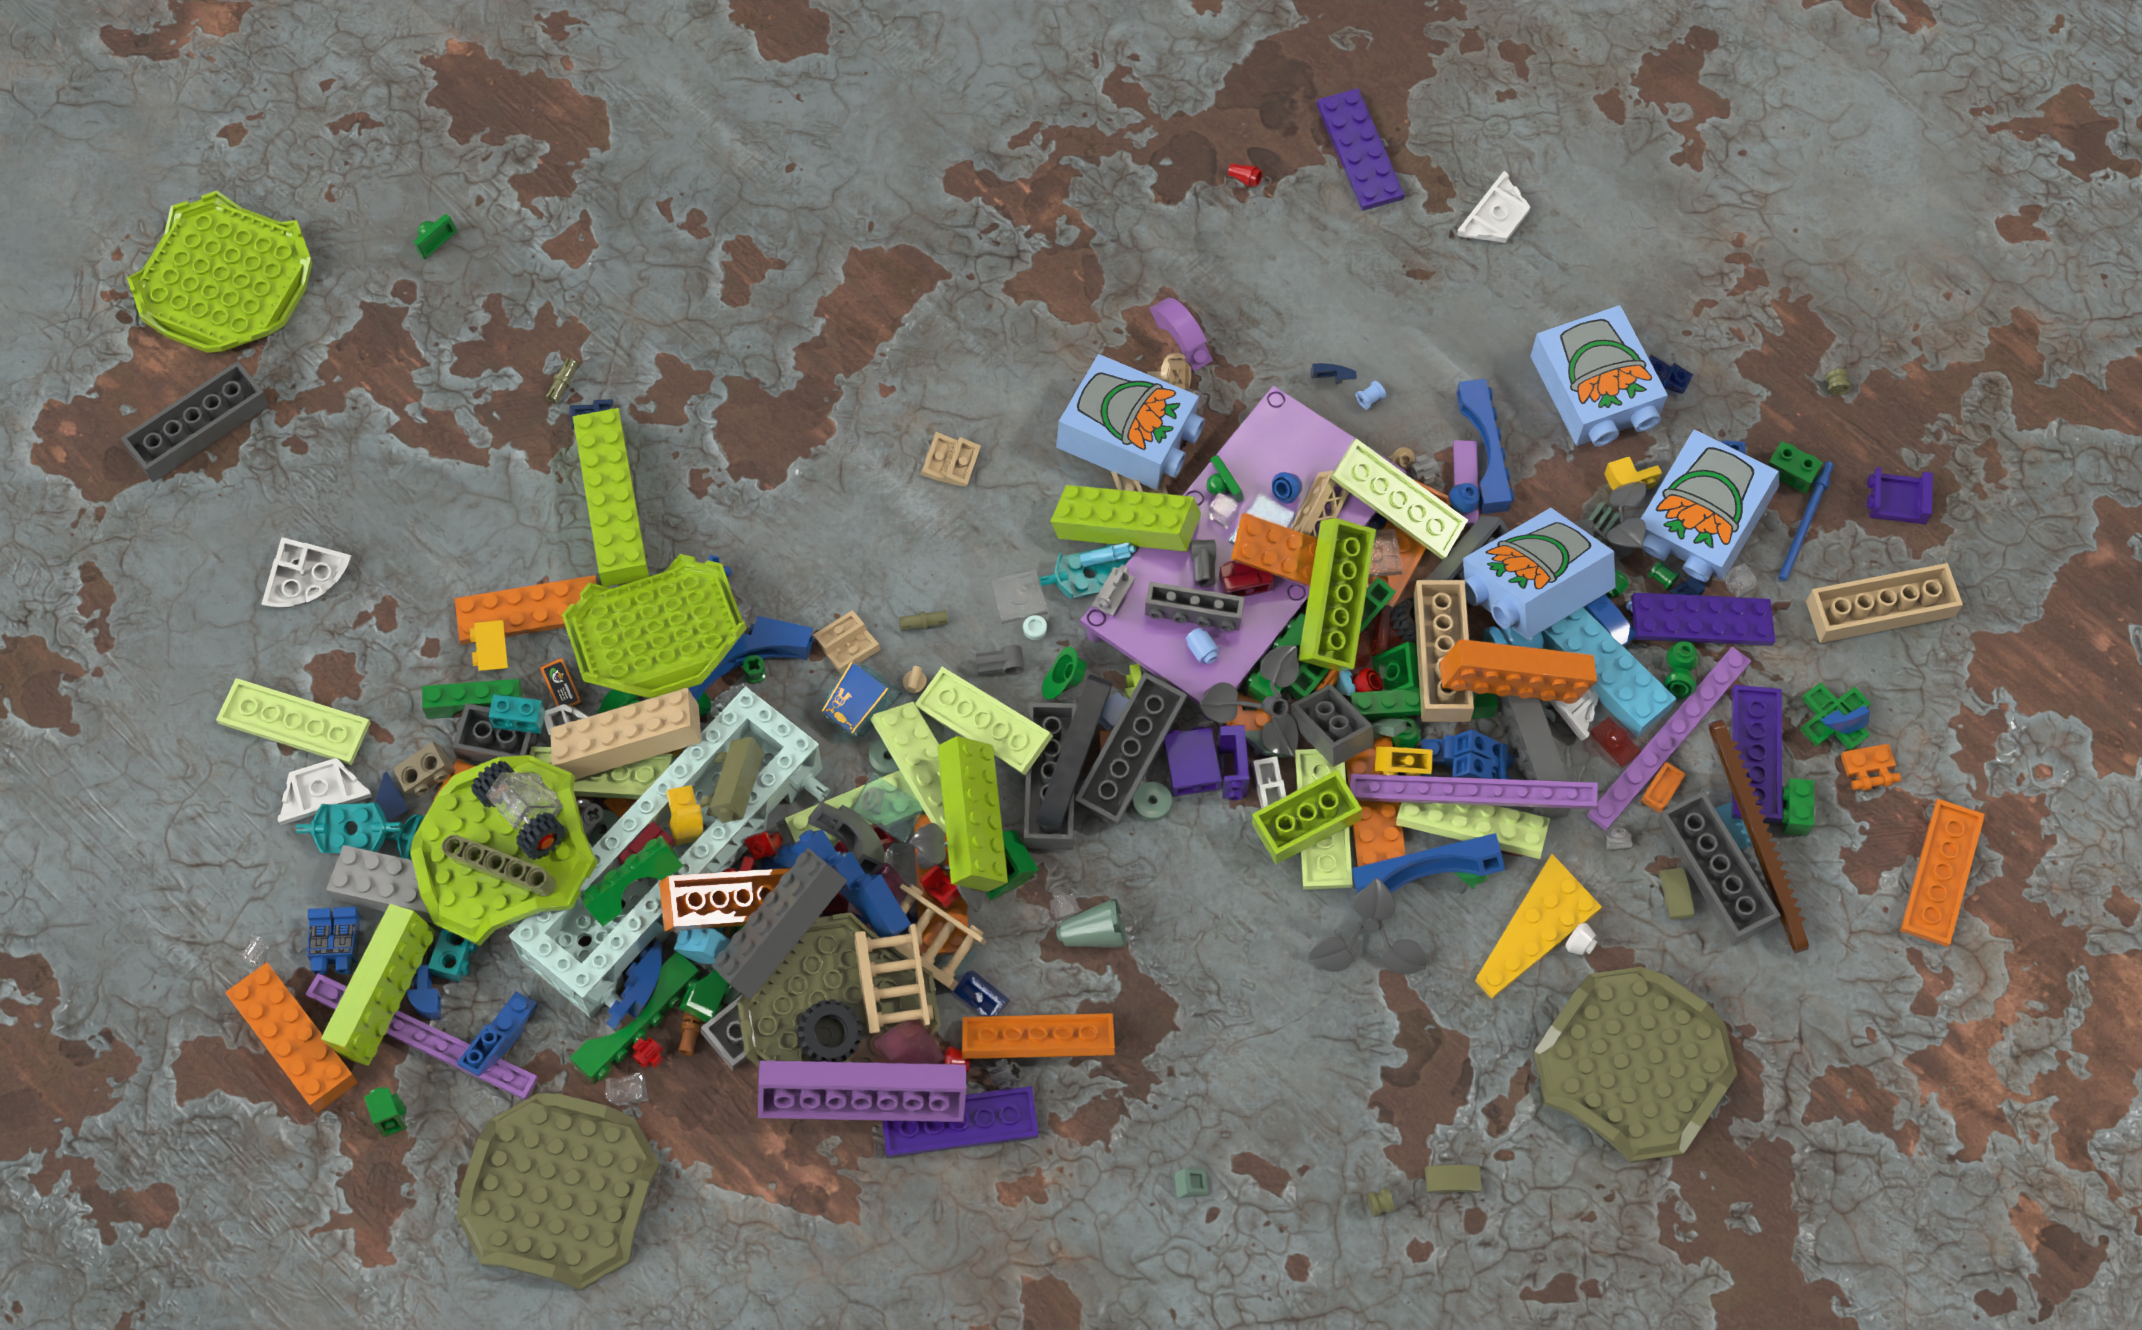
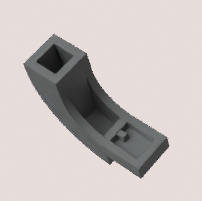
M821 801L808 817V824L821 830L823 829V831L838 838L845 845L848 852L853 853L864 873L870 874V876L875 875L884 864V850L876 832L859 814L850 808L842 805L837 809Z

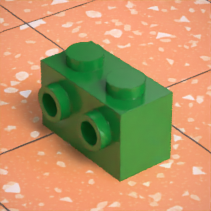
M1781 441L1767 466L1779 471V480L1806 494L1823 462L1814 455L1806 454L1798 450L1794 445Z
M1790 778L1786 786H1782L1784 808L1782 809L1783 819L1781 823H1783V834L1808 836L1814 827V780Z
M378 1087L371 1090L369 1095L364 1096L372 1122L383 1138L407 1129L403 1115L407 1114V1111L397 1093L393 1094L389 1087Z

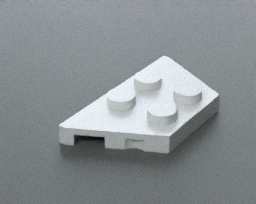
M1503 171L1457 231L1458 236L1506 243L1524 220L1531 207L1521 197V192L1518 188L1512 185L1508 179L1509 175L1507 172Z
M1592 687L1576 703L1566 704L1563 701H1549L1580 741L1589 736L1588 726L1593 721L1594 708L1599 698V695Z
M337 758L289 772L286 782L287 789L282 799L281 814L278 815V823L281 826L316 815L321 804H352L371 798L372 795Z

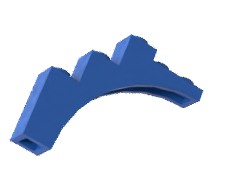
M758 616L755 624H751L749 634L741 635L702 684L688 689L697 702L704 691L717 679L731 670L743 666L744 660L751 655L760 656L763 660L769 658L807 660L814 641L813 628Z
M809 829L799 836L800 840L794 845L790 843L783 845L777 850L778 854L771 859L779 867L792 868L798 856L809 848L848 880L839 893L861 913L877 936L880 938L897 936L911 924L882 875L870 876V874H865L852 852L842 854L840 851L836 852L823 829L817 831Z

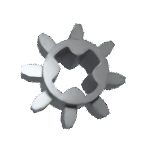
M1425 454L1416 457V462L1410 467L1414 480L1423 482L1425 485L1434 482V477L1439 474L1436 460L1426 457Z

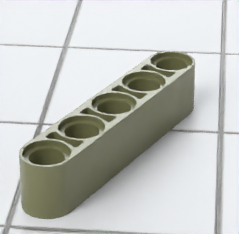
M450 835L442 843L443 853L457 864L540 896H549L556 888L555 878L546 870L534 864L458 835ZM481 854L480 858L475 861L476 857ZM502 862L501 866L496 869V866ZM523 870L522 874L517 877V874ZM544 878L542 884L538 885V882Z

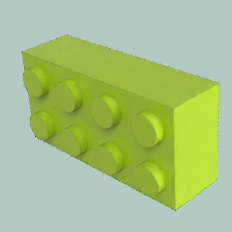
M1337 769L1253 813L1252 826L1275 864H1278L1357 823L1362 818V808Z

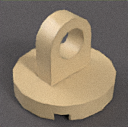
M1171 353L1164 359L1161 372H1147L1148 375L1181 389L1188 390L1190 387L1191 368L1189 363H1185L1184 359L1186 357L1183 354Z

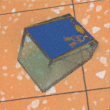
M851 661L819 709L825 713L823 717L829 722L840 724L843 727L841 730L849 737L857 736L863 738L874 726L870 720L873 714L888 710L903 692L869 666Z

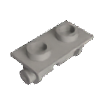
M1121 565L1120 568H1113L1094 600L1093 607L1111 616L1114 615L1135 580V577L1129 575V569L1126 566Z

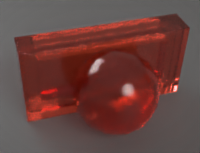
M1385 605L1376 615L1371 656L1373 657L1385 652L1387 644L1395 646L1402 642V635L1398 637L1396 634L1398 632L1397 628L1393 629L1392 627L1395 623L1390 622L1392 606Z
M1362 631L1359 634L1354 669L1348 670L1353 675L1351 679H1354L1364 668L1373 669L1369 631Z
M1607 717L1590 732L1594 739L1621 768L1625 767L1641 753V750L1629 739L1627 730L1617 726L1610 717Z

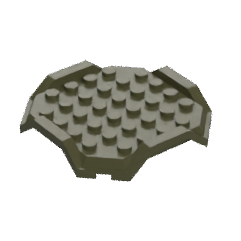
M852 912L817 918L751 1000L742 995L737 1002L745 1057L758 1068L759 1061L812 1062L806 1054L804 1055L801 1052L802 1049L797 1043L798 1035H796L799 1020L813 1004L822 1000L829 1001L830 999H835L836 1002H845L846 1006L852 1007L855 1010L854 1013L856 1016H859V1022L863 1029L858 1049L844 1062L912 1064L941 1026L935 997L933 972L922 967L927 1005H932L934 1020H930L928 1027H923L922 1019L883 1024V1027L879 1028V1034L868 1035L854 934L855 932L865 931L866 937H871V939L880 937L869 930ZM894 947L872 949V952H868L869 960L874 962V964L909 959ZM915 969L876 974V977H872L873 987H878V989L917 984ZM918 994L880 999V1002H876L877 1012L888 1014L920 1009ZM824 1018L815 1026L814 1034L821 1045L832 1048L842 1042L844 1030L837 1020Z
M1643 967L1588 974L1552 1023L1533 1053L1536 1070L1539 1073L1541 1082L1540 1088L1544 1105L1571 1115L1609 1141L1629 1164L1645 1162L1655 1158L1663 1157L1665 1159L1683 1156L1737 1076L1726 1025L1711 1006L1667 975Z
M537 1093L490 1119L477 1139L461 1186L456 1217L482 1266L508 1268L554 1280L583 1291L597 1283L600 1278L630 1264L635 1233L650 1185L661 1165L634 1117L606 1105L562 1094Z

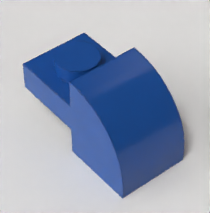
M1445 735V739H1422L1421 749L1433 750L1432 765H1446L1447 769H1453V761L1456 758L1454 756L1455 736Z
M420 965L418 967V974H414L413 977L415 990H407L408 999L421 1017L428 1020H441L442 996L437 988L432 989V974L428 969V965Z

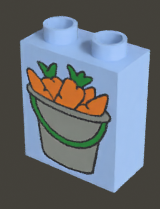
M1620 305L1537 333L1530 357L1576 446L1590 441L1593 442L1594 446H1603L1615 440L1619 435V431L1634 426L1637 432H1643L1660 422V415L1668 395Z
M1098 354L1059 420L1056 448L1133 481L1134 479L1138 480L1140 484L1157 490L1165 475L1176 478L1186 457V452L1180 450L1184 441L1195 444L1200 436L1205 418L1196 415L1199 396Z
M1694 429L1641 518L1646 524L1642 549L1659 560L1665 561L1669 553L1685 561L1682 567L1683 570L1700 581L1707 582L1711 575L1724 581L1778 489L1779 471Z
M1552 508L1547 509L1463 558L1466 601L1472 606L1480 604L1492 613L1494 620L1503 629L1511 627L1527 640L1615 588L1614 551Z

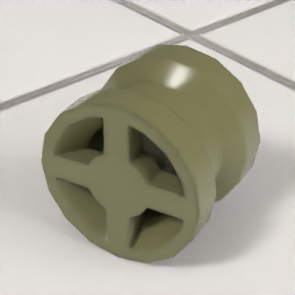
M1834 369L1826 373L1825 379L1829 383L1828 393L1830 395L1839 396L1851 390V384L1847 381L1849 374L1846 369Z
M1387 1187L1382 1188L1377 1193L1373 1191L1367 1193L1369 1208L1374 1218L1380 1216L1383 1212H1395L1393 1199Z

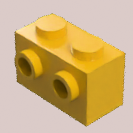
M503 620L474 623V628H469L471 643H476V652H472L473 666H478V671L508 668Z
M1376 747L1375 771H1381L1383 775L1398 776V773H1406V776L1431 774L1433 750Z

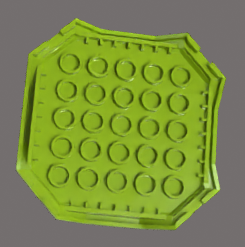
M214 191L202 195L200 200L191 203L184 201L172 205L165 233L145 266L140 271L126 277L139 316L143 322L169 339L206 353L225 351L269 336L284 327L306 291L313 263L297 220L276 221L241 208L219 191Z
M679 554L664 572L625 585L609 588L588 583L580 593L581 599L577 604H571L562 614L584 682L648 698L658 697L702 684L747 629L731 592L723 565L708 560L705 564L696 562L695 557Z
M530 755L497 757L455 774L439 791L416 831L410 850L420 895L436 926L481 946L499 928L539 912L568 910L574 907L581 894L579 890L586 878H590L598 861L583 829L573 791L575 776L572 773ZM498 761H505L520 778V782H518L520 784L519 788H515V794H510L509 796L529 819L532 817L536 819V815L550 812L566 830V833H564L565 837L560 840V845L555 846L556 849L553 852L552 850L549 851V855L545 857L543 854L541 859L536 858L533 860L520 848L516 842V837L519 835V830L524 829L523 825L526 822L506 799L503 804L500 805L498 803L497 807L493 808L491 806L487 808L471 791V785L474 784L473 780L479 777L477 774L480 771L482 773L485 771L484 768L486 766L490 768L491 763L495 762L497 764ZM458 835L543 868L555 878L556 888L549 896H540L457 864L443 853L442 843L446 837ZM481 854L476 857L475 861L480 858ZM502 862L496 866V869L501 866ZM523 870L517 874V877L522 874ZM544 878L538 882V885L542 884Z

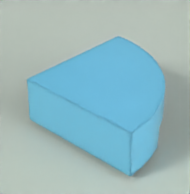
M1348 670L1339 672L1336 690L1340 694L1350 696L1351 693H1355L1356 686L1352 684L1351 677L1353 675Z

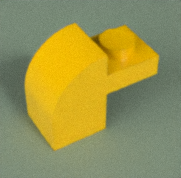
M1630 457L1608 463L1604 474L1614 491L1619 486L1631 482H1645L1647 489H1651L1658 484L1662 472L1658 465L1637 472Z
M692 785L668 789L666 795L672 813L669 827L672 838L675 841L674 845L696 842L703 832V818L700 804L697 805Z

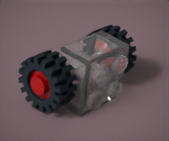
M498 761L497 764L495 762L491 763L490 768L486 766L483 773L480 771L477 774L479 777L473 780L474 784L471 785V791L487 808L491 806L493 808L496 807L514 829H520L516 842L526 855L535 860L536 858L541 859L543 854L546 857L549 855L550 850L553 852L556 849L555 846L561 844L560 840L564 839V833H566L562 824L555 818L564 806L557 799L556 793L548 789L538 774L534 772H515L505 761Z

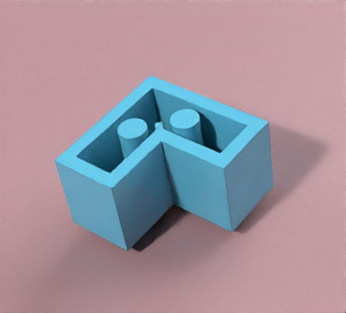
M726 927L682 930L677 937L674 950L695 963L713 964L717 955L725 950L731 940L722 935Z

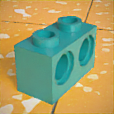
M493 695L488 717L493 728L541 734L546 711L541 700Z
M442 929L428 966L430 973L435 977L461 983L463 976L468 974L470 968V955L475 953L478 945L466 939L461 945H453L456 939L463 937ZM449 961H456L454 967L445 968Z

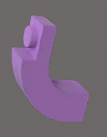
M1166 298L1149 308L1158 328L1167 330L1176 340L1183 355L1186 357V362L1190 365L1191 371H1196L1213 361L1205 345L1207 340L1201 328L1190 312L1179 301L1173 298Z

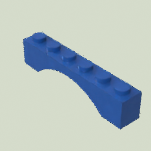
M1486 379L1461 381L1458 383L1456 391L1460 413L1476 427L1487 450V471L1478 488L1481 514L1509 511L1511 502H1514V492L1508 485V481H1510L1509 469L1504 466L1506 458L1505 449L1500 447L1499 443L1501 441V430L1495 424L1497 412L1496 408L1491 405L1493 399L1492 388L1487 386Z
M1496 833L1351 869L1358 894L1375 878L1380 879L1390 892L1393 893L1415 879L1432 874L1462 872L1484 876L1504 871L1505 866Z

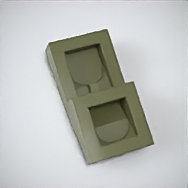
M1684 868L1660 870L1659 879L1665 894L1664 903L1670 920L1694 917L1692 896Z
M1436 1165L1425 1167L1427 1193L1451 1194L1453 1192L1478 1193L1482 1191L1480 1166Z

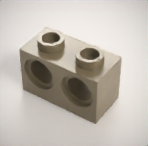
M434 742L429 743L393 768L404 791L415 797L426 794L430 787L445 781L455 771L444 747ZM437 761V765H436V767L433 769V765H434V763Z

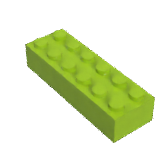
M1066 485L1050 522L1058 539L1115 545L1128 542L1131 546L1135 545V547L1187 552L1201 517V512L1195 498L1192 496Z
M1338 518L1320 522L1298 661L1336 671L1354 669L1376 529Z
M956 736L937 746L951 884L989 892L1008 883L993 745Z
M389 904L321 1037L322 1041L346 1059L369 1066L372 1058L377 1053V1048L383 1036L388 1031L395 1012L400 1007V1002L406 990L411 985V980L417 968L422 963L428 946L433 941L436 931L415 911Z

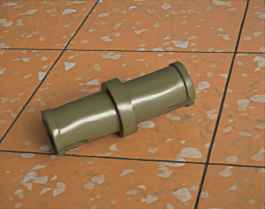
M566 358L559 373L555 374L553 378L554 383L545 396L549 402L559 404L565 389L570 387V380L579 366L575 360Z
M946 610L930 613L921 611L916 615L899 616L901 631L918 628L927 630V627L948 625Z

